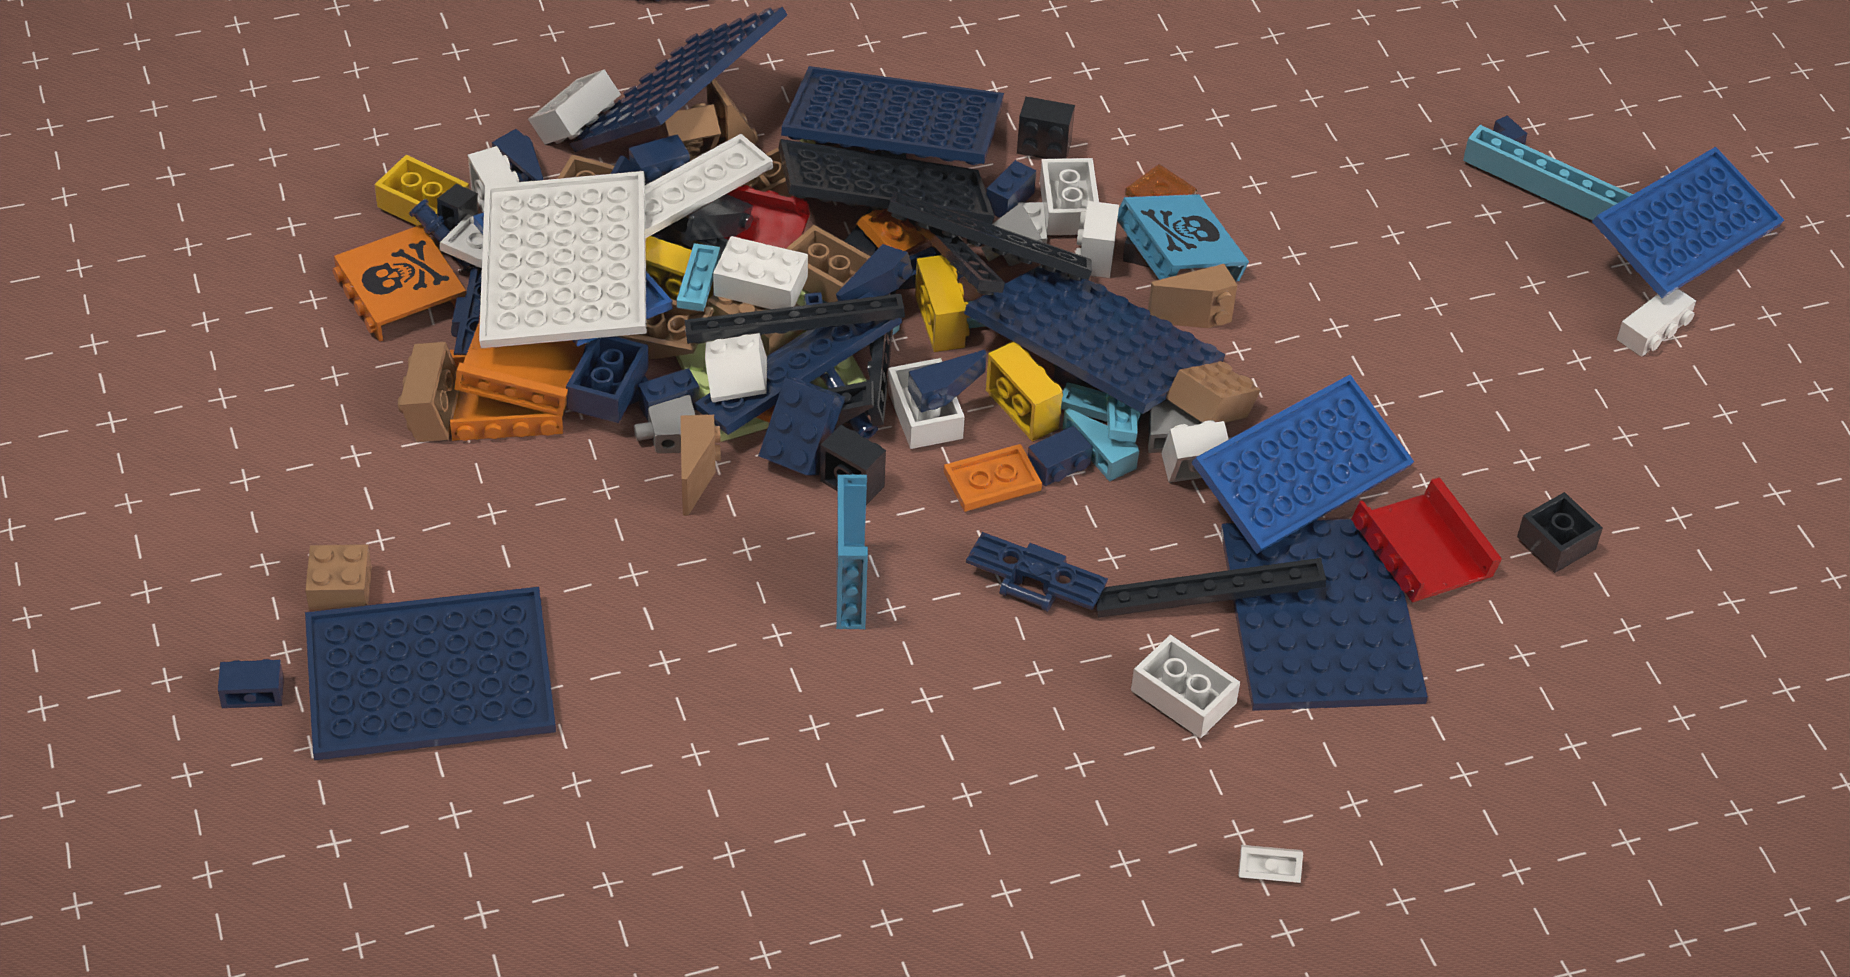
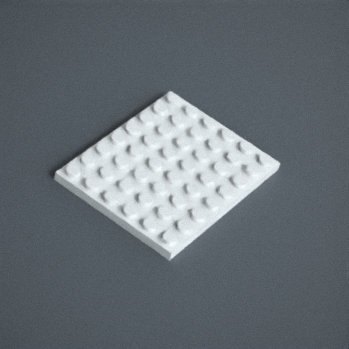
M644 171L485 185L479 332L481 348L646 333Z

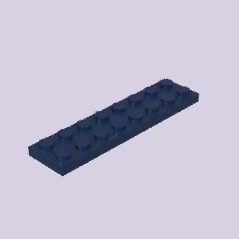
M867 292L858 299L875 296L872 295L870 292ZM901 318L892 321L878 320L870 321L866 324L853 323L840 327H820L806 331L767 356L766 394L712 402L711 394L709 393L695 402L697 411L702 415H714V424L720 426V429L729 435L776 405L785 377L798 378L810 383L900 325L902 320Z

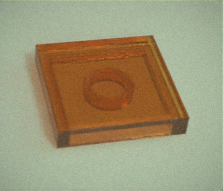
M1158 164L1126 187L1125 195L1128 197L1197 195V188Z

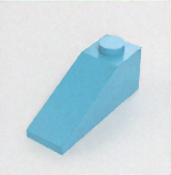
M1072 409L1064 410L1063 430L1072 426L1077 428L1093 447L1091 461L1109 481L1137 469L1139 449L1134 442H1120L1108 439L1107 425Z

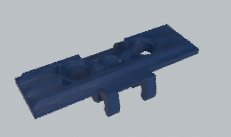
M479 267L471 268L466 296L457 297L451 326L452 336L457 337L454 355H467L479 323L481 295L479 293H481L482 268Z
M984 532L981 533L966 559L968 564L1005 578L1001 584L999 594L1003 596L1009 594L1041 606V609L1046 612L1049 611L1056 597L1093 610L1108 582V578L1068 564L1065 555L1033 543H1029L1027 548ZM1012 556L1017 558L1018 562L1008 564L1003 559ZM1026 576L1044 583L1043 593L1046 596L1017 585L1022 584ZM1059 576H1066L1071 580L1066 584L1058 582Z

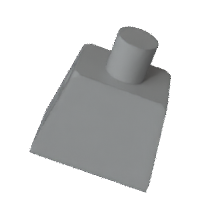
M1022 203L1015 206L992 224L1044 242ZM986 245L981 248L988 262L1000 256V254L993 252L990 246ZM1010 253L1003 255L1009 266L1021 263L1016 255Z
M690 395L650 406L648 408L649 422L634 425L636 440L652 439L657 453H681L680 416L695 415Z
M1168 399L1151 408L1148 436L1149 453L1162 452L1170 429L1181 424L1188 426L1200 425L1199 420Z

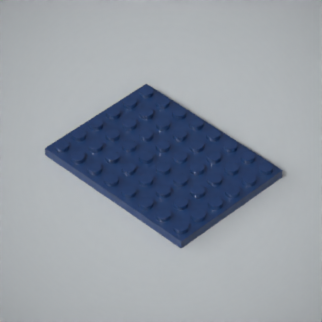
M783 6L774 10L769 7L759 13V15L755 12L744 20L738 18L729 25L724 23L714 31L712 28H709L701 33L700 36L698 33L691 35L685 40L687 44L684 47L680 46L670 53V59L659 62L655 66L656 70L653 73H647L639 79L640 84L637 87L632 86L623 93L625 96L623 99L614 101L615 105L605 114H599V118L590 127L582 128V133L570 143L574 152L662 125L788 15Z
M809 66L782 124L781 136H788L792 140L809 139L820 144L827 142L837 143L842 147L859 146L870 151L880 149L887 150L893 154L909 153L920 158L930 156L940 158L943 161L959 160L965 161L970 165L984 164L1002 108L1004 93Z
M1042 264L1006 283L1003 293L993 292L992 295H983L968 303L964 312L965 315L1142 414L1166 400L1179 370L1218 361L1223 362L1225 354L1217 350L1214 345L1204 343L1195 338L1192 333L1174 327L1168 320L1150 315L1149 310L1130 303L1127 298L1108 291L1105 286L1082 279V281L1073 280L1067 277L1068 273L1057 270V273L1047 271L1042 268Z
M1351 519L1315 520L1258 554L1253 550L1235 523L1221 524L1220 532L1227 570L1321 558L1326 576V587L1233 600L1252 711L1426 704L1428 696L1405 594Z
M539 587L305 612L314 761L556 732Z

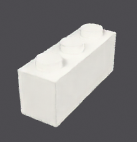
M1679 289L1663 299L1657 294L1622 321L1617 340L1641 357L1650 350H1656L1665 338H1671L1678 328L1682 325L1686 326L1691 322L1694 317L1693 309L1696 300Z

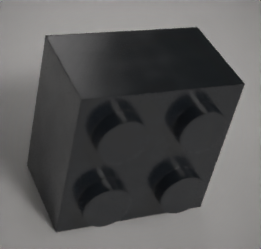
M1025 96L1019 116L1017 154L1044 159H1067L1072 143L1075 105Z
M840 425L821 444L820 482L837 491L838 475H867L866 505L885 487L886 450L879 444L869 441L860 436L856 431L850 430L843 425Z
M1563 492L1524 514L1517 538L1556 573L1596 550L1603 527L1569 495Z

